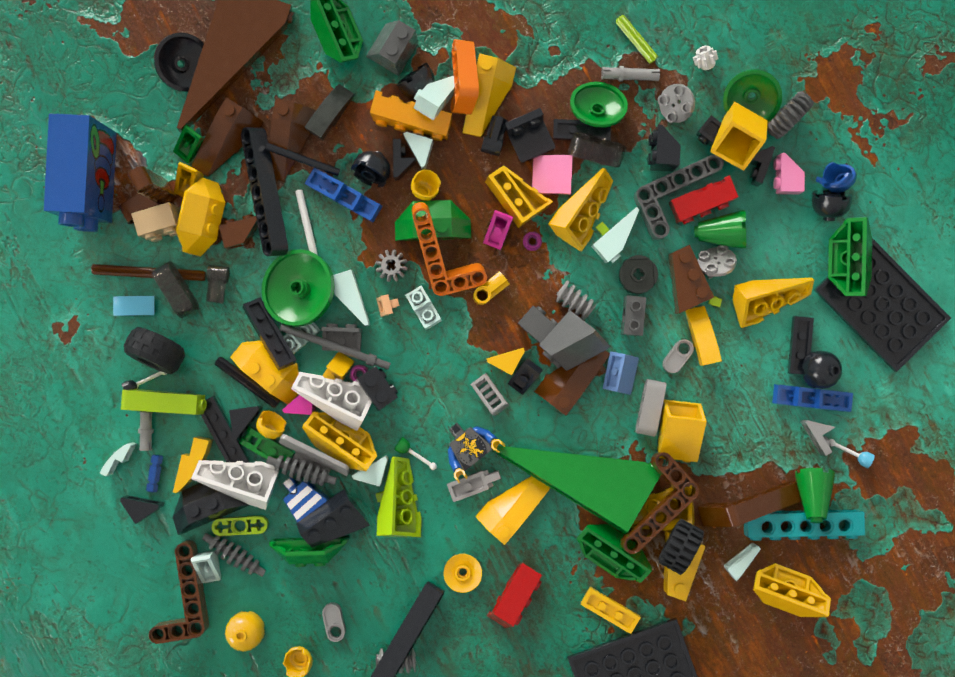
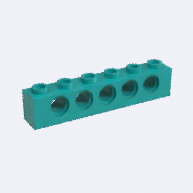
M858 509L828 510L827 519H825L826 526L824 529H820V523H810V520L806 519L804 510L775 511L744 523V535L753 541H760L762 537H769V540H781V537H788L790 540H800V537L807 536L808 539L812 540L820 539V536H827V539H839V536H846L848 539H858V536L865 535V514ZM844 520L845 526L840 529L839 523ZM768 521L769 527L763 531L762 524ZM784 521H787L788 527L785 530H782L781 524ZM806 521L807 527L801 530V523Z

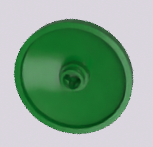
M291 250L285 256L277 257L268 267L262 282V299L268 313L278 322L295 327L306 326L318 320L327 311L333 299L335 282L332 270L322 257L308 250Z

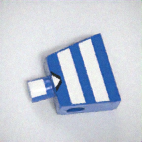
M290 477L283 483L290 492L283 500L297 523L330 499L311 482L303 481L298 484Z

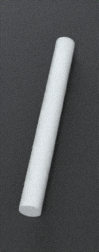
M297 190L295 193L309 251L318 255L303 190Z

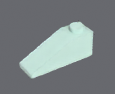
M454 76L429 83L423 90L419 89L414 97L416 100L414 109L434 120L454 94Z
M637 207L591 246L605 263L609 261L614 263L621 256L619 252L623 250L639 212Z
M348 270L333 275L335 295L365 326H370L354 271Z

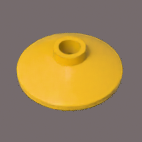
M469 554L454 555L447 561L444 567L445 582L456 592L465 593L472 591L481 581V565L476 558ZM463 568L467 572L465 575H461L459 570Z

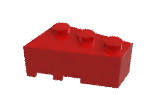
M729 175L721 181L710 183L703 188L672 199L668 203L676 223L683 222L684 225L694 221L693 217L700 215L702 218L712 214L711 210L718 208L720 211L729 207V203L739 196Z
M524 563L518 564L508 580L502 595L498 596L493 611H489L487 617L505 628L517 626L523 617L521 612L532 601L531 594L533 591H537L542 583L540 581L542 575Z

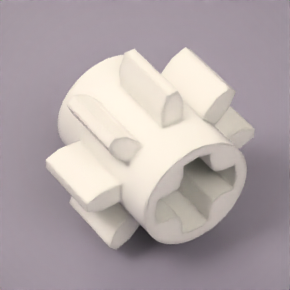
M710 46L700 47L696 51V56L693 57L695 66L702 70L713 68L716 64L715 60L719 59L717 51H714Z

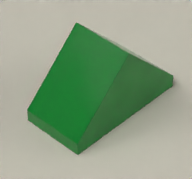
M185 125L173 152L186 163H189L198 153L204 138L188 125Z

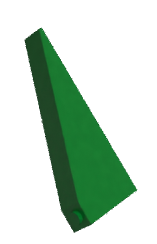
M497 446V450L500 453L493 450L498 456L624 534L630 530L661 476L652 463L648 464L640 461Z

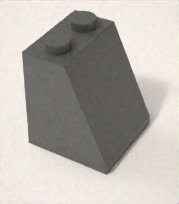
M400 20L386 23L366 57L399 76L418 45L416 30Z
M570 310L539 345L544 350L542 354L558 369L563 367L566 371L610 347L593 327Z

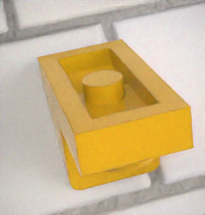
M338 352L326 366L327 369L322 376L333 380L338 378L343 381L355 361L345 354Z

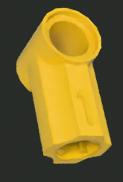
M499 271L484 285H481L474 291L473 300L478 305H484L510 284ZM484 291L487 294V299L484 301L479 300L477 292Z

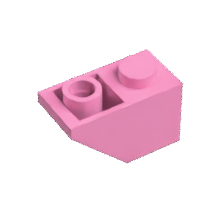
M786 153L776 156L773 163V168L776 170V177L773 181L776 194L803 193L805 191V172Z

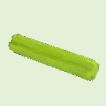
M625 15L618 17L616 24L647 62L649 64L653 63L658 58V55Z

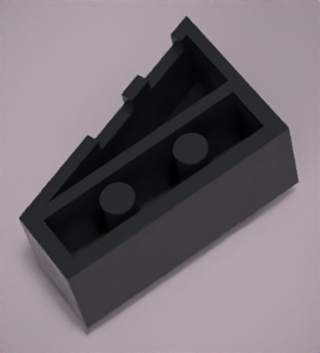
M345 489L296 523L300 535L311 548L370 526L366 515Z

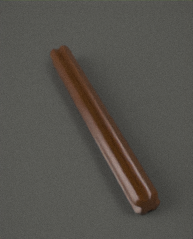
M93 264L91 267V273L94 275L192 281L206 280V272L201 270Z

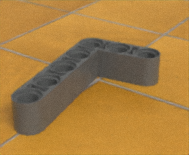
M715 154L710 155L641 186L635 192L634 201L650 236L654 240L663 239L670 231L657 200L714 175L724 165L722 158ZM709 161H715L717 168H711ZM692 168L699 170V177L692 174ZM675 176L682 178L683 182L681 185L675 183ZM657 184H663L665 192H659ZM639 192H646L648 199L642 200L639 197ZM648 209H653L656 212L655 218L647 215ZM656 226L663 228V235H658L655 232Z

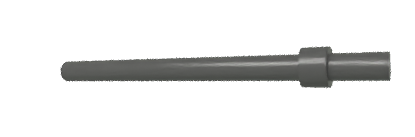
M281 324L280 331L365 361L367 365H376L387 370L390 368V362L379 359L374 354L370 353L368 355L286 324Z

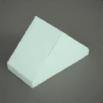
M409 132L403 133L421 169H426L433 146V139Z
M386 455L372 463L367 471L360 470L354 473L352 478L381 486L389 459Z
M215 551L198 553L191 558V563L202 583L221 580L219 559Z

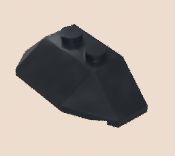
M196 484L182 490L173 514L177 534L181 535L250 505L204 484Z

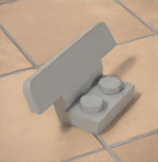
M285 434L281 436L279 443L295 451L291 463L297 458L300 459L299 466L302 460H306V468H308L311 462L314 464L313 470L317 466L321 467V473L326 469L329 474L330 470L333 469L345 476L348 475V465Z

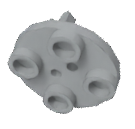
M683 84L668 86L658 97L661 113L669 123L686 121L695 109L694 95Z
M719 245L718 247L701 251L698 254V263L703 274H706L708 279L731 273L737 264L736 255L727 246Z

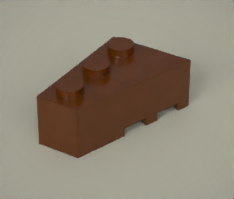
M690 245L668 255L675 314L684 312L714 298Z

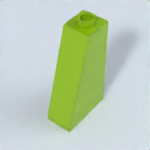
M122 390L121 410L200 415L204 414L207 406L205 395L153 390Z

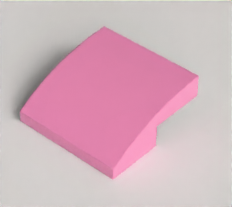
M540 155L533 159L532 188L537 189L542 195L571 194L572 155Z

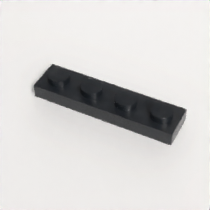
M261 297L244 303L242 308L278 371L295 364L297 360L272 316L265 308Z
M215 396L206 399L207 406L204 414H201L226 462L243 461V463H251L239 440L233 438L232 427Z

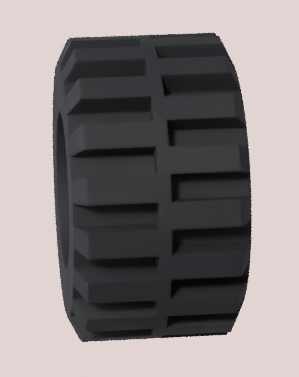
M683 519L679 520L660 553L659 563L680 575L683 574L700 547L704 531Z

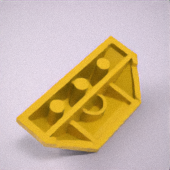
M201 177L185 191L176 226V232L183 252L201 257L217 240L219 225L221 224L225 207V200L219 183Z
M261 340L242 342L230 358L244 373L284 403L289 404L298 396L291 389L299 374L298 363L278 371Z
M313 412L302 426L316 448L348 465L350 469L367 471L377 457L371 436L361 427L356 431L338 422L325 412Z
M776 563L756 572L753 590L764 604L799 617L829 616L831 598L824 593L812 577Z

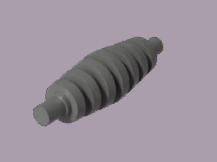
M281 455L279 458L270 456L267 458L266 463L273 465L275 471L279 472L282 468V474L287 475L289 470V477L294 478L297 473L296 480L301 481L303 475H305L304 482L307 483L310 478H312V484H316L318 480H320L319 485H324V483L335 485L337 477L329 475L328 470L324 469L323 473H321V467L319 466L313 470L314 464L311 462L308 468H306V460H302L299 466L300 459L297 458L294 459L293 463H291L292 457H287L286 461H284V456Z
M205 533L202 540L209 543L211 551L217 548L215 551L217 556L223 552L221 556L223 561L229 556L227 564L231 565L236 560L233 567L238 568L242 564L241 571H245L248 568V574L256 573L261 577L264 576L266 570L260 567L259 560L256 559L255 562H252L254 556L251 554L246 558L245 556L248 551L245 549L241 554L239 553L242 546L238 545L233 550L234 542L231 541L227 546L228 539L224 538L222 541H219L221 536L213 537Z

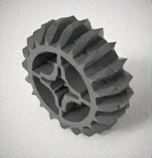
M803 91L793 96L779 110L775 117L768 122V133L776 139L783 137L813 106L814 101Z

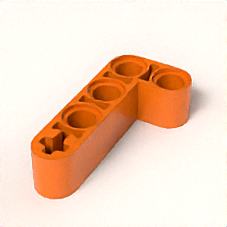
M454 39L451 52L455 91L451 100V112L471 115L479 94L475 46L472 41Z

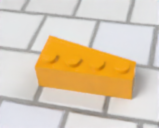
M375 91L370 114L376 125L381 127L390 125L394 126V129L397 131L405 132V130L413 131V134L424 136V134L429 135L431 139L437 141L447 140L452 122V113L441 110L436 118L432 120L414 109L416 102L410 101L406 104L397 96L391 95V97L387 98L382 96V92Z

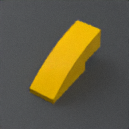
M705 306L686 310L693 346L696 347L700 366L722 361Z
M201 436L193 438L190 454L185 453L181 455L173 493L181 492L191 483V477L199 460L207 459L213 439Z

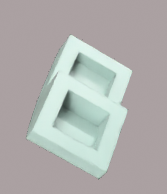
M134 442L128 443L118 449L104 464L100 474L104 476L113 475L119 461L122 463L128 461L137 444Z

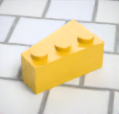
M665 531V543L671 533L670 531ZM702 543L691 564L683 574L680 575L664 566V591L667 595L683 601L687 600L705 549Z

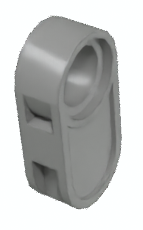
M682 339L675 343L663 360V368L666 372L676 373L681 370L694 351L691 341ZM681 343H686L689 346V351L686 354H682L679 351Z
M330 602L324 607L322 616L328 639L338 642L343 639L346 628L340 605ZM339 627L341 635L338 637L333 636L331 629Z

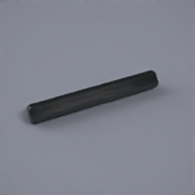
M219 357L215 361V366L272 408L278 406L280 399L270 394L223 357Z

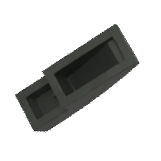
M338 84L305 126L306 130L324 140L332 126L336 125L355 94Z

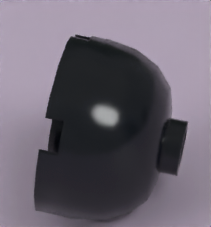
M427 62L417 67V70L411 71L396 85L405 97L414 99L419 89L423 90L427 84L435 82L434 73Z
M379 151L362 152L357 156L351 167V171H355L353 175L357 179L372 186V183L378 184L377 187L385 186L391 172L388 160Z
M818 190L812 193V207L817 215L823 216L825 221H835V218L842 217L849 211L852 204L853 195L851 193L848 196H845V192L835 193L829 190H823L824 194H817Z
M828 351L811 352L805 357L802 364V369H805V376L803 378L807 385L812 388H830L840 380L842 375L840 360L836 355Z

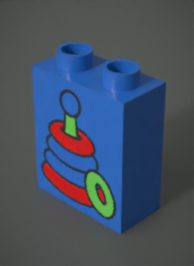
M49 113L44 211L59 216L58 225L73 227V230L98 232V223H112L117 133L90 115Z

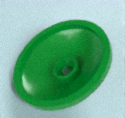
M759 69L746 70L737 74L729 81L723 94L725 112L727 113L733 103L736 102L769 122L778 113L782 104V89L779 82L770 73ZM753 92L755 93V96L753 98H749L748 94Z
M588 82L580 85L573 91L570 99V108L575 117L587 125L609 127L619 123L625 117L628 103L625 95L613 85L604 82Z

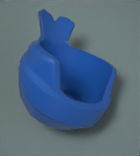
M831 162L825 167L822 178L816 177V182H819L830 192L841 193L851 188L856 182L857 175L852 166Z

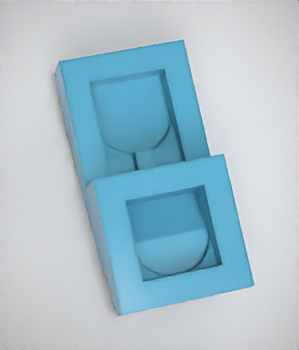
M154 296L113 297V316L154 315Z

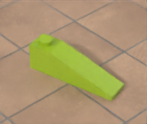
M394 456L391 459L377 515V536L421 537V513L417 511L415 501L418 499L417 494H414L412 488L414 480L408 458Z

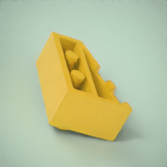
M504 165L490 174L485 181L506 212L513 217L512 220L518 228L547 209L553 202L540 194L537 189L525 183L522 178Z

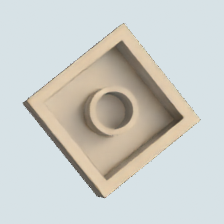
M167 202L131 213L139 237L156 242L162 240L163 236L166 235L177 236L176 226L180 208L174 204Z

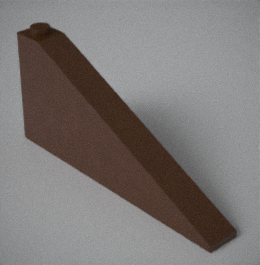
M218 0L177 125L180 133L185 125L191 127L287 29L288 24H292L294 12H292L290 4L279 0Z

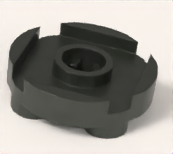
M643 255L630 257L623 262L619 270V280L623 288L635 294L647 292L655 285L658 279L656 265ZM636 269H640V272L643 273L640 280L633 276Z

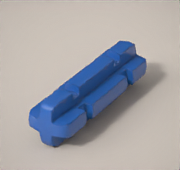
M154 454L151 456L152 465L149 468V483L146 486V491L155 493L158 491L159 484L157 482L160 481L162 468L160 464L163 462V456Z

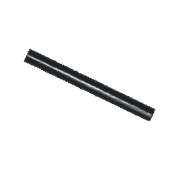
M268 142L266 143L264 150L327 173L339 175V168Z

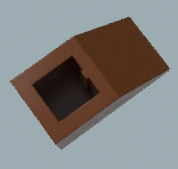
M249 214L243 216L242 220L235 221V219L224 221L223 225H219L224 248L231 250L248 245L258 228L256 216Z

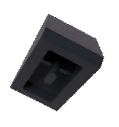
M262 406L229 410L234 439L242 437L248 426L251 425L263 409Z
M129 495L123 496L120 499L121 504L135 524L164 506V502Z

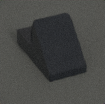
M393 139L394 180H400L417 163V158H402V156H406V146L402 144L401 139Z
M771 146L758 152L749 163L757 166L753 168L750 175L752 185L758 187L763 184L775 147Z
M527 358L507 384L523 395L543 369Z

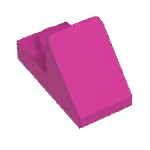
M495 210L483 243L501 250L513 217Z

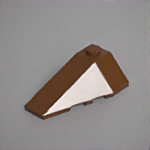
M226 97L216 113L191 167L209 177L227 159L239 152L240 148L243 147L241 140L242 129L244 127L261 128L264 122Z
M275 99L269 143L299 154L305 146L307 138L311 135L305 126L316 110L295 102ZM270 152L275 180L284 182L295 161Z
M605 350L568 371L563 367L557 368L545 376L534 392L561 413L567 415L608 359L610 353Z

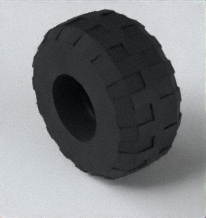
M141 327L131 330L123 346L124 353L131 358L167 374L177 372L185 357L184 348L156 332Z

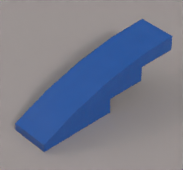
M313 168L305 182V185L374 223L383 207L362 193L316 168Z
M774 384L772 403L851 412L853 393Z

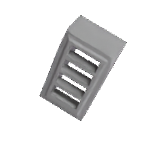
M486 373L470 384L493 416H496L509 406L506 399ZM487 381L488 384L479 390L478 387ZM489 388L493 389L485 396L483 395V393L487 391ZM493 395H497V397L494 398L492 401H487ZM501 400L502 403L493 409L492 406Z

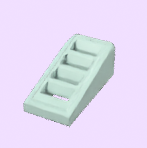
M751 543L724 564V568L734 580H739L761 549L755 543Z

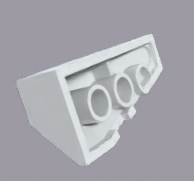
M299 372L291 388L338 422L356 431L362 424L372 403L359 383L355 381L351 383L338 378L333 380L324 378L321 375Z
M199 460L191 479L246 504L266 510L279 472L275 471L273 465L262 461L243 463V461Z

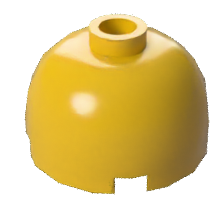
M251 611L238 612L232 616L225 630L226 641L230 647L244 652L258 646L265 634L263 620L259 615Z

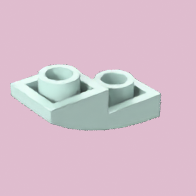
M422 285L405 295L425 330L442 321Z
M314 322L306 326L295 327L313 335L321 331ZM288 333L284 336L293 354L309 342Z

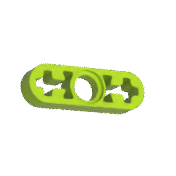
M263 515L221 517L212 523V531L217 536L261 534L269 527V521ZM258 519L261 523H264L261 529L258 526H252L251 530H249L250 524L257 523ZM238 520H242L246 525L243 531L236 529L235 524ZM222 522V525L231 524V527L224 528L221 531L220 528H217V525Z

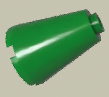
M745 210L698 222V226H694L695 238L698 237L700 242L740 249L746 248Z
M823 468L800 469L799 473L796 470L795 479L806 519H809L810 523H823V520L827 519L835 471L829 469V473L823 472Z

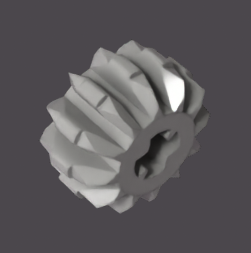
M385 250L386 257L379 254L382 262H375L376 265L381 266L376 269V272H382L380 275L381 279L387 275V282L391 281L392 276L397 282L398 274L401 277L405 276L401 270H408L406 266H402L407 263V259L400 260L403 257L402 253L396 257V250L392 251V255H390L388 250ZM393 261H395L396 263L394 265L396 268L394 270H392V268L391 270H388L389 266L387 264L389 262L393 263Z

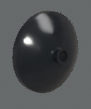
M173 33L162 39L154 53V66L159 78L174 90L188 92L204 43L196 36L188 33ZM178 61L183 63L182 68L177 65Z

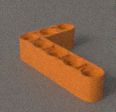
M423 202L416 203L412 207V216L433 292L438 296H444L484 285L487 281V274L484 267L479 263L448 271L445 270L429 207ZM419 211L426 212V214L422 217L416 215V213ZM424 229L431 230L427 235L421 233ZM429 247L436 248L433 252L426 251ZM433 265H440V268L437 270L431 269ZM476 272L482 273L479 277L473 276ZM458 277L463 278L460 282L454 281ZM439 282L445 283L441 287L436 286V284Z

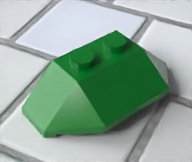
M310 0L311 22L325 54L340 63L357 60L363 39L349 6L342 0Z
M451 200L412 201L395 221V241H419L412 216V207L418 202H423L429 207L437 240L471 239V219ZM419 211L416 213V215L419 217H422L426 214L425 211ZM424 229L421 233L427 235L431 230Z
M868 217L847 218L829 238L828 278L845 296H866L871 282L872 235Z
M587 525L578 535L577 541L580 544L584 557L615 578L642 582L652 572L653 568L643 550L641 549L636 554H630L623 550L620 542L624 535L610 525ZM628 540L627 548H634L635 542Z
M342 536L313 548L303 538H274L269 541V546L288 564H295V567H305L306 564H314V566L320 567L329 563L349 541V536Z

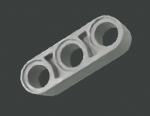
M646 379L636 422V433L656 436L666 391V382Z

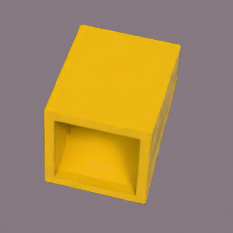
M734 102L723 118L710 152L744 171L766 142L768 120Z
M664 399L658 437V452L668 453L674 460H681L686 463L698 462L707 422L701 404Z

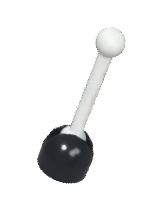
M160 371L139 382L127 380L122 383L123 390H138L139 385L160 375H167V373Z

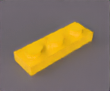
M589 587L580 602L585 608L630 634L641 618L640 615L592 587Z

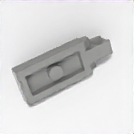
M488 469L468 475L467 479L465 477L460 478V483L457 480L447 483V487L453 502L488 490L494 486L492 482L501 479L499 470L489 473Z

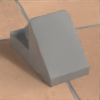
M809 420L800 421L819 454L827 456L832 453L831 443L823 435L835 427Z

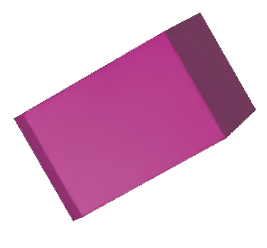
M299 395L282 411L284 413L311 415L315 412V405Z

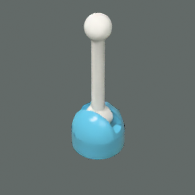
M829 439L831 447L835 446L856 456L861 466L869 468L873 463L874 454L870 452L858 454L836 443L834 439Z

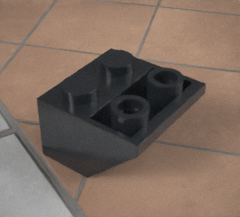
M658 124L652 130V134H649L648 146H651V153H648L647 165H650V171L673 172L680 165L681 145L663 125Z

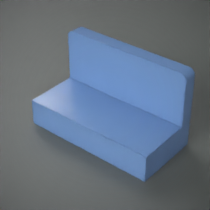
M610 351L602 389L631 395L639 358Z

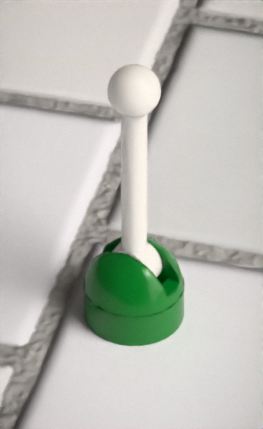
M404 437L399 440L394 448L400 454L409 452L429 465L431 470L437 468L436 463L429 462L411 450L410 443Z

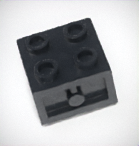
M541 108L505 123L507 135L520 163H525L555 149V144L543 121L544 114Z

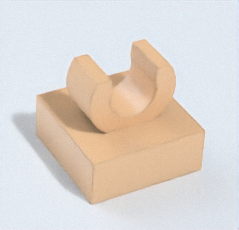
M388 295L376 298L381 317L392 314V308L399 306L398 298L389 300Z

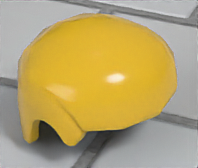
M423 169L417 172L412 179V193L420 200L429 201L438 194L441 180L433 171Z
M269 410L261 412L256 422V428L262 436L268 439H276L281 437L285 431L286 421L282 416Z
M301 646L292 647L285 654L283 665L287 670L286 675L288 677H304L309 673L313 665V659L306 648Z

